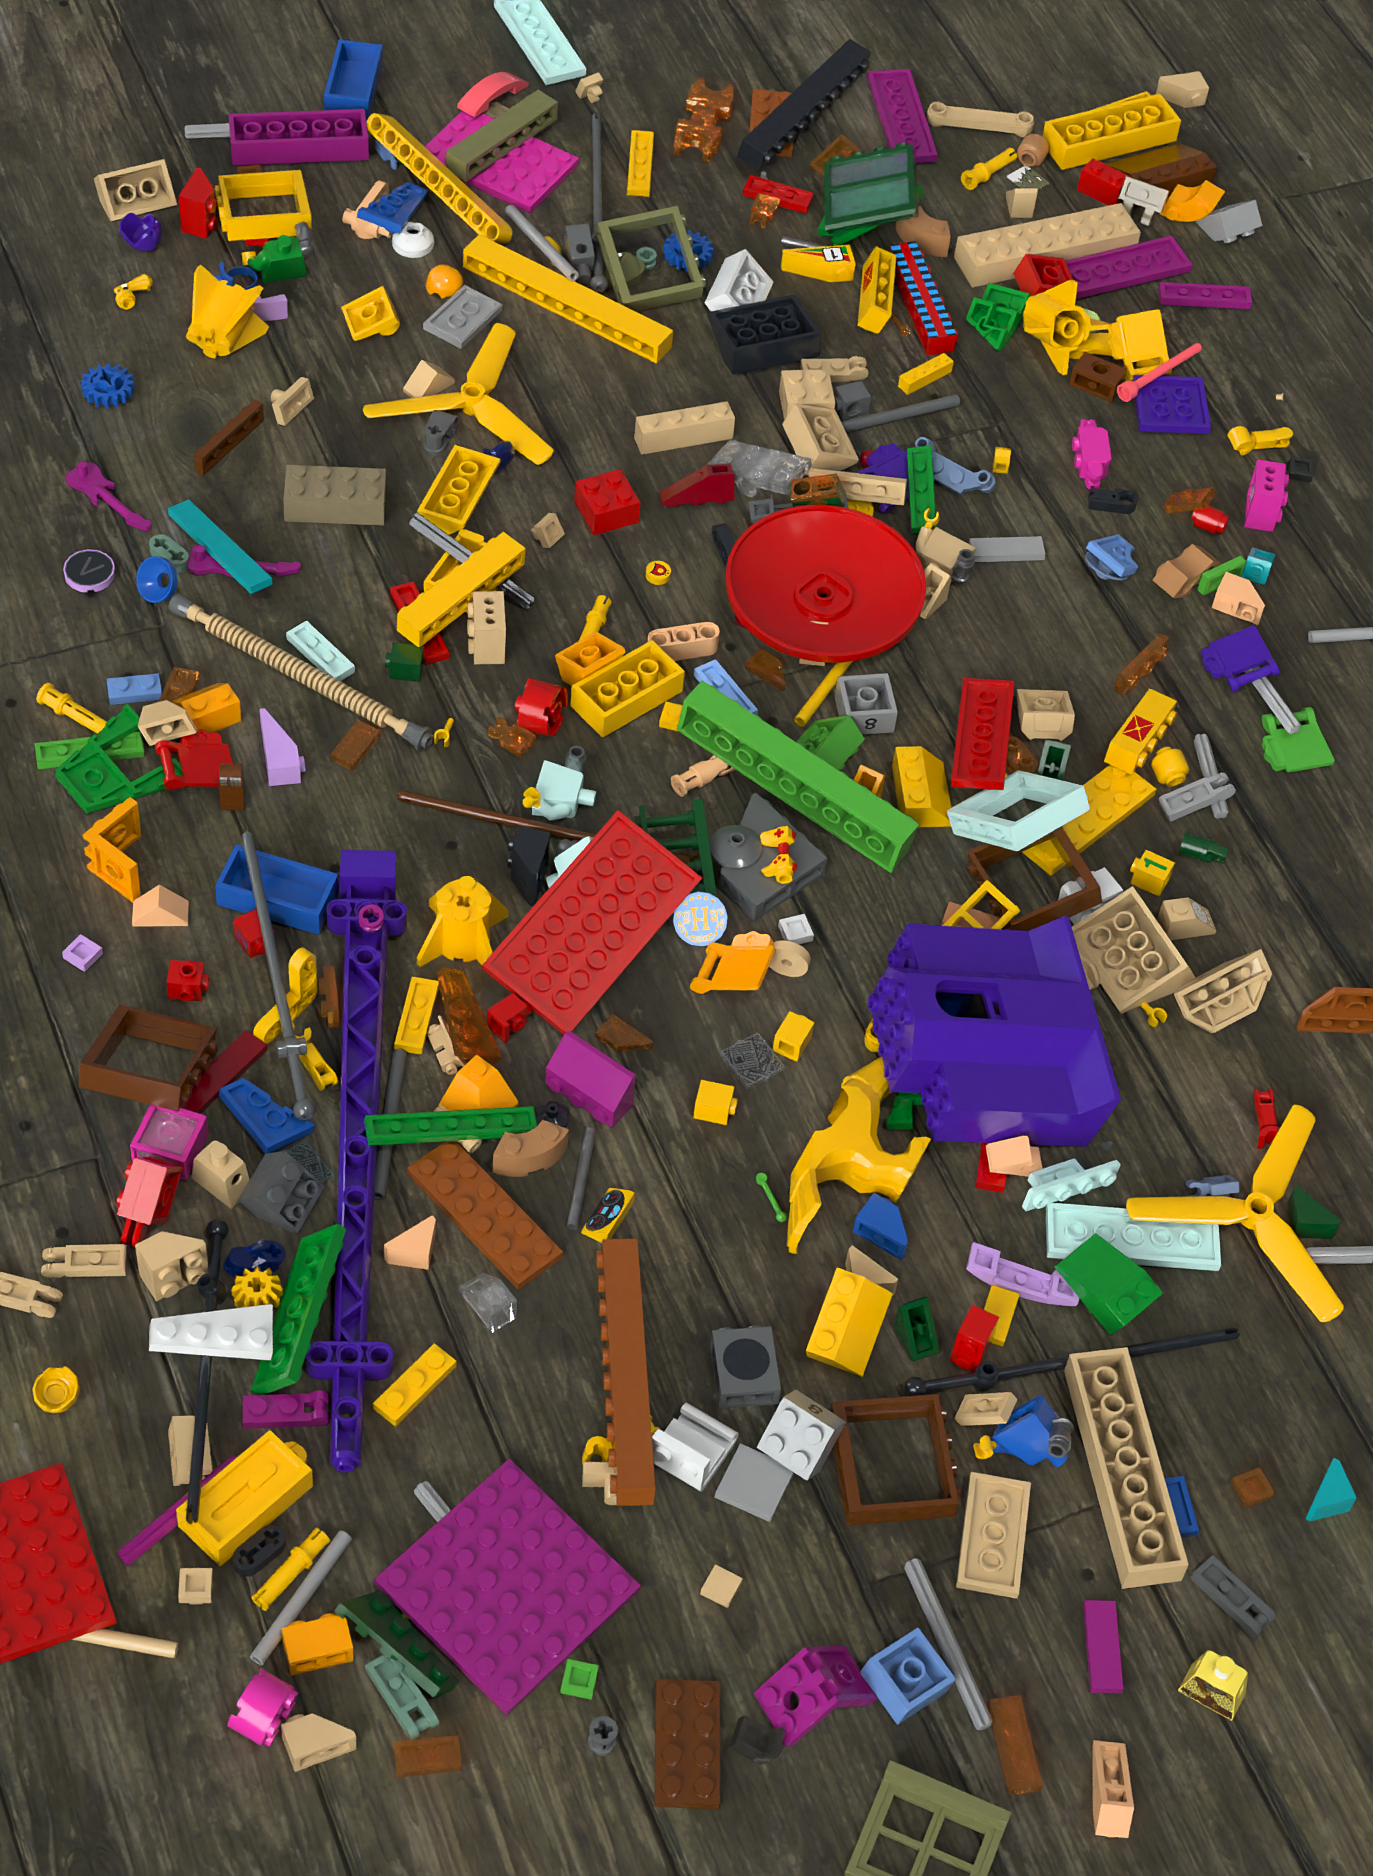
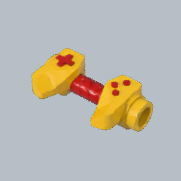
M788 826L778 827L761 833L760 838L763 846L778 847V856L768 866L763 867L761 871L766 877L775 876L777 882L781 884L790 883L794 871L797 869V864L789 856V846L794 843L796 833Z

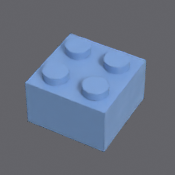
M916 1628L871 1657L860 1672L897 1725L944 1695L956 1681L954 1675L919 1628Z

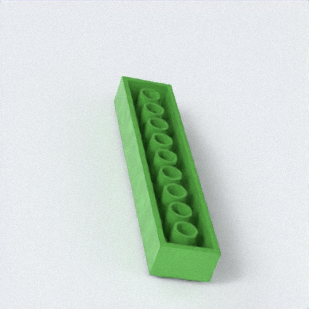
M703 680L684 699L677 731L888 872L892 873L908 854L919 826L912 817L903 814L888 801L882 800L870 792L867 787L861 786L844 772L832 767L823 758L817 757L805 749L802 744L793 741L784 735L782 731L772 727L758 715L751 713L737 701L731 700L719 692L716 687L707 684Z

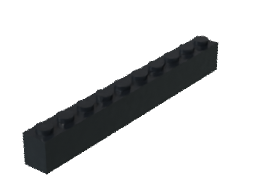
M849 39L742 140L737 157L757 170H760L765 164L769 165L776 154H781L787 143L791 144L798 133L801 134L805 130L809 122L813 123L820 112L823 113L830 102H835L840 92L844 93L851 82L854 83L858 79L861 72L865 73L870 65L868 60L871 51Z

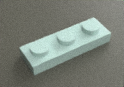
M307 620L286 632L287 640L316 668L332 676V678L342 681L355 673V665Z

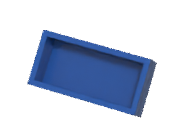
M338 40L324 93V110L364 109L367 123L368 117L371 115L383 67V49L381 44Z
M236 844L215 885L216 901L219 906L248 913L256 909V903L244 847ZM256 850L270 921L320 935L327 920V905L337 899L339 895L338 874Z

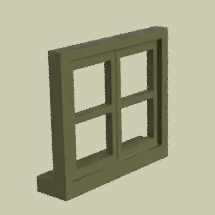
M890 1760L844 1876H894L867 1864L878 1834L919 1851L910 1876H922L930 1856L969 1872L970 1876H987L1011 1812ZM894 1796L934 1813L922 1843L882 1826ZM944 1818L985 1835L974 1865L933 1848Z

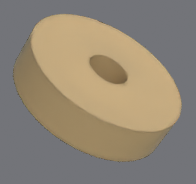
M785 940L773 943L775 953L769 965L772 970L789 977H799L807 972L811 957L805 948L797 943Z

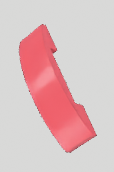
M508 72L491 74L474 85L460 100L457 108L476 117L488 110L491 100L507 91L516 94L527 88L529 83Z

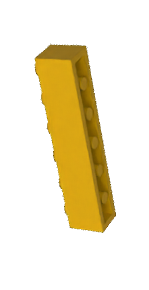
M502 532L496 538H491L486 546L479 551L473 552L468 560L461 565L455 566L450 574L443 579L437 580L432 588L421 593L409 606L403 607L397 614V631L420 648L468 610V602L473 601V592H491L525 564L526 548L505 532Z

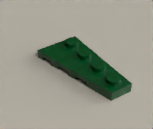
M381 1590L341 1602L334 1612L342 1619L347 1615L357 1624L355 1630L364 1638L369 1634L382 1645L379 1651L388 1659L392 1658L404 1664L402 1671L432 1697L453 1691L459 1683V1680L453 1675L450 1668L440 1660L430 1645L420 1637L411 1626V1623L401 1615L391 1603V1600Z

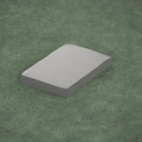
M464 285L423 323V329L462 349L502 311L503 304Z

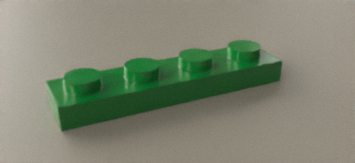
M931 446L907 448L913 534L920 533L921 527H925L924 512L928 508H930L928 519L932 520L936 517ZM937 524L932 526V530L937 527Z

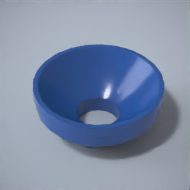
M159 556L145 559L139 566L136 577L140 595L152 603L165 602L173 596L178 582L174 565L168 559ZM165 573L168 574L170 579L167 587H164L161 581Z

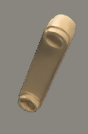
M941 102L931 103L927 111V122L933 127L946 125L1015 133L1017 136L1025 137L1031 134L1034 125V118L1028 112L1014 114L946 106Z

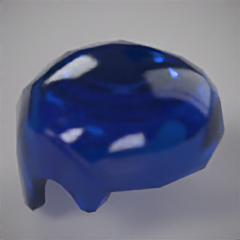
M503 441L492 450L488 448L483 449L484 454L500 459V464L496 471L507 467L514 458V447L510 441Z

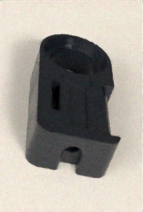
M1091 486L1088 495V508L1097 511L1130 514L1135 511L1138 502L1136 493L1124 489L1111 491L1095 489L1094 486ZM1127 499L1131 501L1132 504H1123L1120 500Z

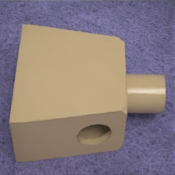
M216 1140L212 1141L194 1158L192 1179L230 1209H233L239 1203L238 1199L249 1182L247 1168L243 1160L227 1149L225 1144Z

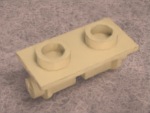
M439 1015L438 1019L441 1024L431 1025L428 1028L427 1036L436 1052L445 1048L437 1053L436 1056L443 1072L452 1075L457 1072L458 1067H464L467 1064L465 1060L469 1057L461 1043L458 1044L456 1040L459 1034L452 1022L447 1023Z

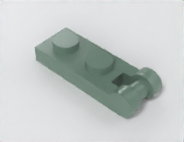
M383 1654L366 1664L365 1671L402 1726L405 1735L412 1742L419 1738L420 1733L428 1728L432 1730L439 1726V1720L413 1679L402 1671L403 1664L392 1658L388 1659ZM418 1710L422 1717L413 1722L409 1715Z

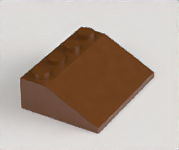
M1180 143L1104 163L1131 178L1169 190L1167 200L1178 184L1185 187H1197L1202 185L1205 180L1213 184L1217 169L1215 163L1205 152ZM1134 204V206H1135L1136 208L1142 207V206H1139V205Z

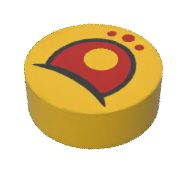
M653 561L647 565L646 579L650 583L663 585L670 580L671 568L667 563Z

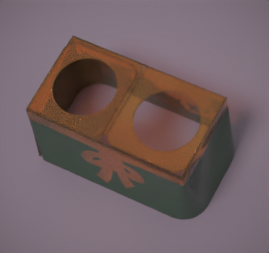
M837 473L794 479L791 483V502L793 507L804 505L845 507V490Z

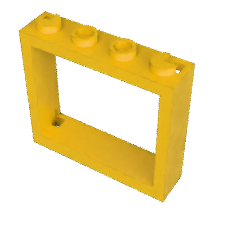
M301 170L218 176L219 185L215 186V195L222 232H227L228 241L276 238L281 235L296 236L294 227L300 222H306L312 230L311 212ZM294 194L298 212L232 217L229 199Z

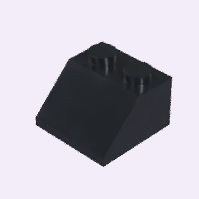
M519 826L516 836L511 835L508 851L511 852L507 867L511 868L512 882L528 904L534 906L537 903L549 866L551 833Z

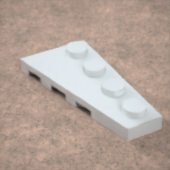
M273 1304L151 1319L149 1351L271 1360L273 1354Z

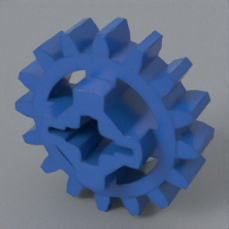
M688 230L687 234L691 235L693 242L692 252L697 254L699 266L704 269L706 268V263L710 264L711 258H713L712 241H707V236L700 237V232L693 234L691 230ZM672 233L671 238H666L664 244V259L669 260L670 266L677 265V270L683 267L688 272L677 235Z
M107 363L106 367L98 364L96 370L89 368V374H83V380H81L83 398L87 397L88 403L95 401L96 407H99L101 404H104L106 409L109 408L110 404L118 407V402L126 404V397H133L132 391L135 390L133 375L128 374V369L126 368L120 370V365L118 364L114 368L111 367L110 363Z

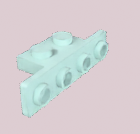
M1074 1158L1031 1172L1027 1181L1033 1188L1029 1189L1022 1208L1025 1211L1035 1208L1041 1209L1047 1204L1064 1201L1071 1196L1080 1193L1085 1194L1101 1186H1109L1115 1181L1121 1164L1118 1160H1114L1084 1170Z

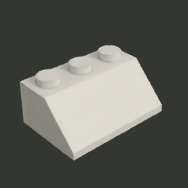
M744 249L724 260L705 304L711 311L765 301L773 281L749 252Z

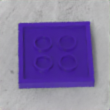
M1133 375L1132 381H1135L1144 375ZM1160 376L1140 388L1137 396L1134 398L1139 431L1210 433L1211 423L1203 377Z

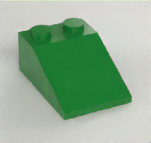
M1096 1233L1054 1267L1110 1336L1123 1328L1163 1294L1143 1268Z

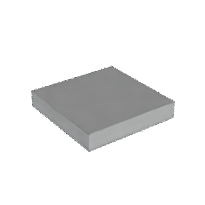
M740 1443L715 1492V1498L771 1522L795 1472L772 1457Z

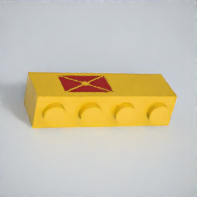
M877 246L863 265L858 326L879 334L892 313L896 255Z
M1149 688L1110 742L1104 762L1131 775L1138 766L1142 767L1148 757V752L1152 753L1158 739L1161 740L1165 735L1167 725L1171 726L1177 715V712L1174 711L1177 701Z

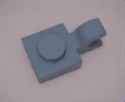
M1231 1175L1202 1178L1201 1181L1192 1179L1186 1182L1189 1188L1197 1187L1196 1194L1187 1197L1206 1196L1207 1194L1230 1197L1231 1193H1239V1181Z

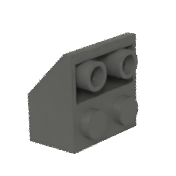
M286 1151L266 1153L238 1201L257 1218L292 1233H298L325 1186Z

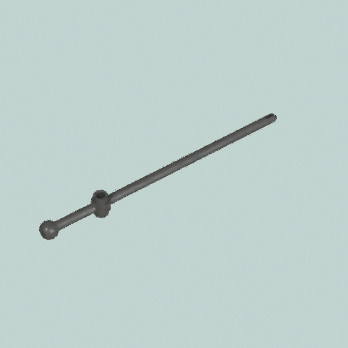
M594 113L592 115L594 221L592 244L595 260L594 277L590 281V287L593 291L602 293L606 291L608 281L604 277L603 255L596 236L598 222H603L601 116L598 113V119H595Z
M246 831L242 834V840L284 1037L283 1041H276L278 1058L286 1057L289 1061L297 1099L293 1112L296 1118L309 1120L314 1116L316 1107L313 1101L308 1099L299 1055L307 1054L305 1037L296 1038L294 1034L253 836L251 832Z

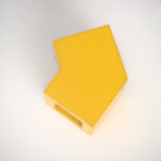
M995 447L993 472L1008 473L1010 448Z

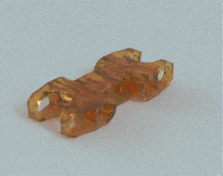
M698 77L691 86L686 101V111L693 112L690 120L679 118L675 127L673 154L681 155L684 149L696 147L703 151L702 160L709 162L718 151L723 133V127L715 126L718 118L729 120L731 116L735 84L727 83L724 89L713 91L705 86L706 78Z

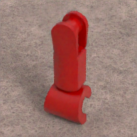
M1258 1089L1253 1091V1101L1260 1131L1257 1149H1263L1266 1144H1272L1280 1129L1276 1117L1273 1089L1259 1092Z

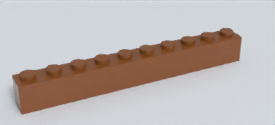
M602 1239V1251H596V1268L602 1269V1275H598L597 1286L598 1293H603L604 1299H599V1316L605 1317V1323L600 1325L601 1341H606L607 1347H602V1366H608V1372L603 1374L604 1391L609 1390L610 1397H605V1416H611V1423L606 1425L607 1441L613 1442V1449H608V1467H614L615 1474L610 1475V1494H616V1506L654 1505L655 1476L638 1239Z

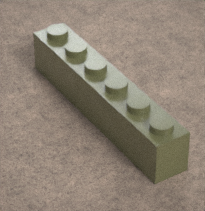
M540 90L528 95L525 99L513 105L494 120L446 151V167L454 175L467 182L555 122L558 114V102Z

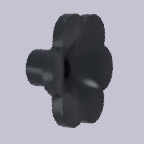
M549 1101L546 1105H540L536 1108L537 1126L542 1120L563 1128L568 1126L569 1121L567 1117L569 1110L567 1107L560 1106L556 1101Z

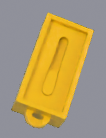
M269 1430L201 1488L197 1523L189 1524L186 1521L187 1500L176 1509L178 1527L221 1567L233 1556L234 1551L261 1528L273 1522L313 1487L312 1469L306 1464V1451L297 1442L283 1443Z

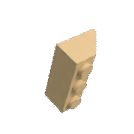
M164 159L101 174L93 178L99 200L110 221L122 219L128 213L139 215L177 205Z
M795 403L782 425L806 475H809L810 468L841 471L859 461L835 409Z

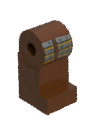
M220 763V810H244L246 789L242 763Z

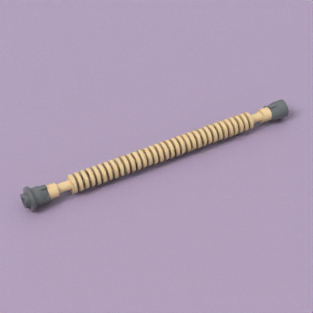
M180 593L175 594L170 600L169 611L178 616L191 619L194 622L205 624L207 632L243 650L245 653L270 665L272 668L308 686L381 728H384L386 725L394 728L395 732L414 745L416 750L422 751L424 748H429L432 744L434 736L430 727H423L408 722L405 719H397L392 716V709L332 678V676L294 657L292 654L261 637L252 634L250 631L241 628L219 614L214 613L210 616L204 613V609Z

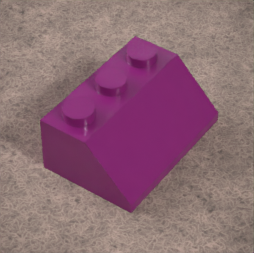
M568 1030L546 1067L545 1083L552 1091L561 1093L570 1099L574 1106L583 1108L592 1114L598 1122L605 1123L613 1128L633 1106L636 1075Z

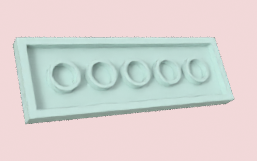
M494 0L495 9L545 85L586 75V67L540 0Z
M1050 1203L1046 1206L1047 1258L1065 1259L1096 1233L1137 1265L1219 1271L1221 1267L1218 1224L1135 1221L1129 1217L1125 1208Z

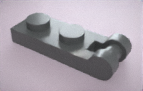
M1212 1555L1192 1573L1190 1579L1242 1627V1630L1248 1637L1255 1639L1262 1632L1261 1628L1264 1625H1270L1276 1619L1274 1611L1215 1556ZM1249 1609L1256 1613L1254 1618L1247 1613Z

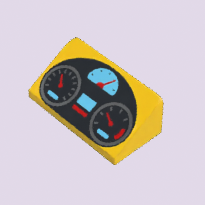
M609 1188L581 1233L601 1243L602 1239H611L634 1204L635 1192Z

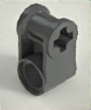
M433 410L428 423L424 427L426 439L423 448L426 453L439 455L444 452L451 437L454 436L457 430L458 416Z

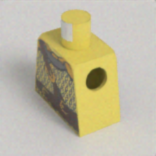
M1207 1650L1192 1663L1178 1691L1232 1721L1246 1694L1248 1672L1236 1665L1231 1658L1227 1656L1221 1657Z

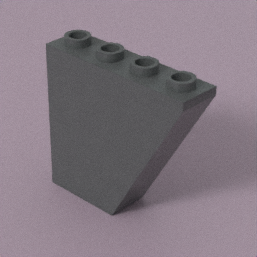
M754 793L748 803L740 826L751 829L759 838L761 833L778 827L788 826L796 833L794 843L789 846V856L797 864V869L794 871L792 881L787 884L777 882L775 876L766 877L761 869L768 866L778 856V847L763 846L762 855L754 865L745 869H730L723 866L720 872L718 889L755 922L823 876L826 870L827 857L821 849L816 848L807 839L805 834L795 829L785 816L780 815L771 806L769 801Z

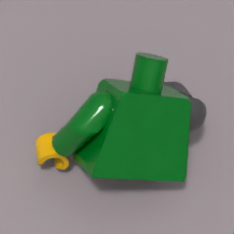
M306 222L296 224L294 228L297 237L290 238L287 235H281L278 237V240L267 241L257 256L255 251L243 252V266L249 265L253 269L260 271L264 284L307 276L304 260L309 259L315 252V248L312 247V230Z

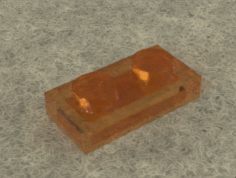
M324 966L323 978H318L319 995L325 994V1000L320 1001L321 1016L327 1017L328 1028L339 1027L334 966Z

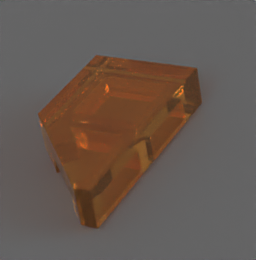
M760 648L745 663V669L779 690L784 691L786 681L782 672L781 660Z
M174 666L158 702L164 700L171 702L193 693L199 680V672Z
M614 1014L595 1033L597 1039L617 1052L628 1051L631 1048L650 1050L653 1047L651 1039Z

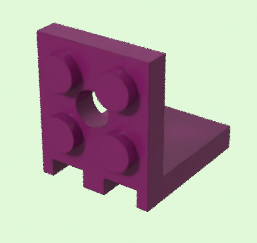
M845 1645L804 1647L754 1692L755 1697L786 1747L794 1746L834 1709L869 1706L878 1699L860 1674V1668ZM793 1692H796L799 1697V1705L796 1709L790 1704V1696Z

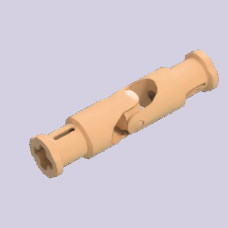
M713 755L707 761H701L690 766L689 770L685 773L673 775L671 777V785L676 794L684 797L688 791L695 787L701 788L711 783L717 775L722 776L735 769L733 767L728 769L727 763Z

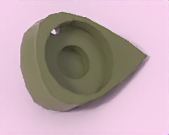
M629 252L617 253L627 286L639 283L645 270L643 262ZM606 267L604 277H606L608 281L607 288H613Z

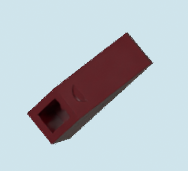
M731 463L706 465L659 491L661 505L677 507L680 504L702 505L705 502L722 504L735 500L734 472Z

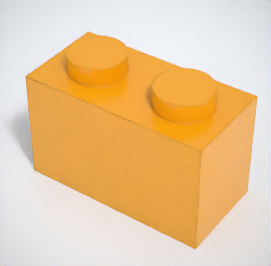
M328 1613L317 1620L309 1622L295 1621L282 1628L283 1644L291 1676L354 1661L353 1645L346 1617L342 1619L335 1613Z

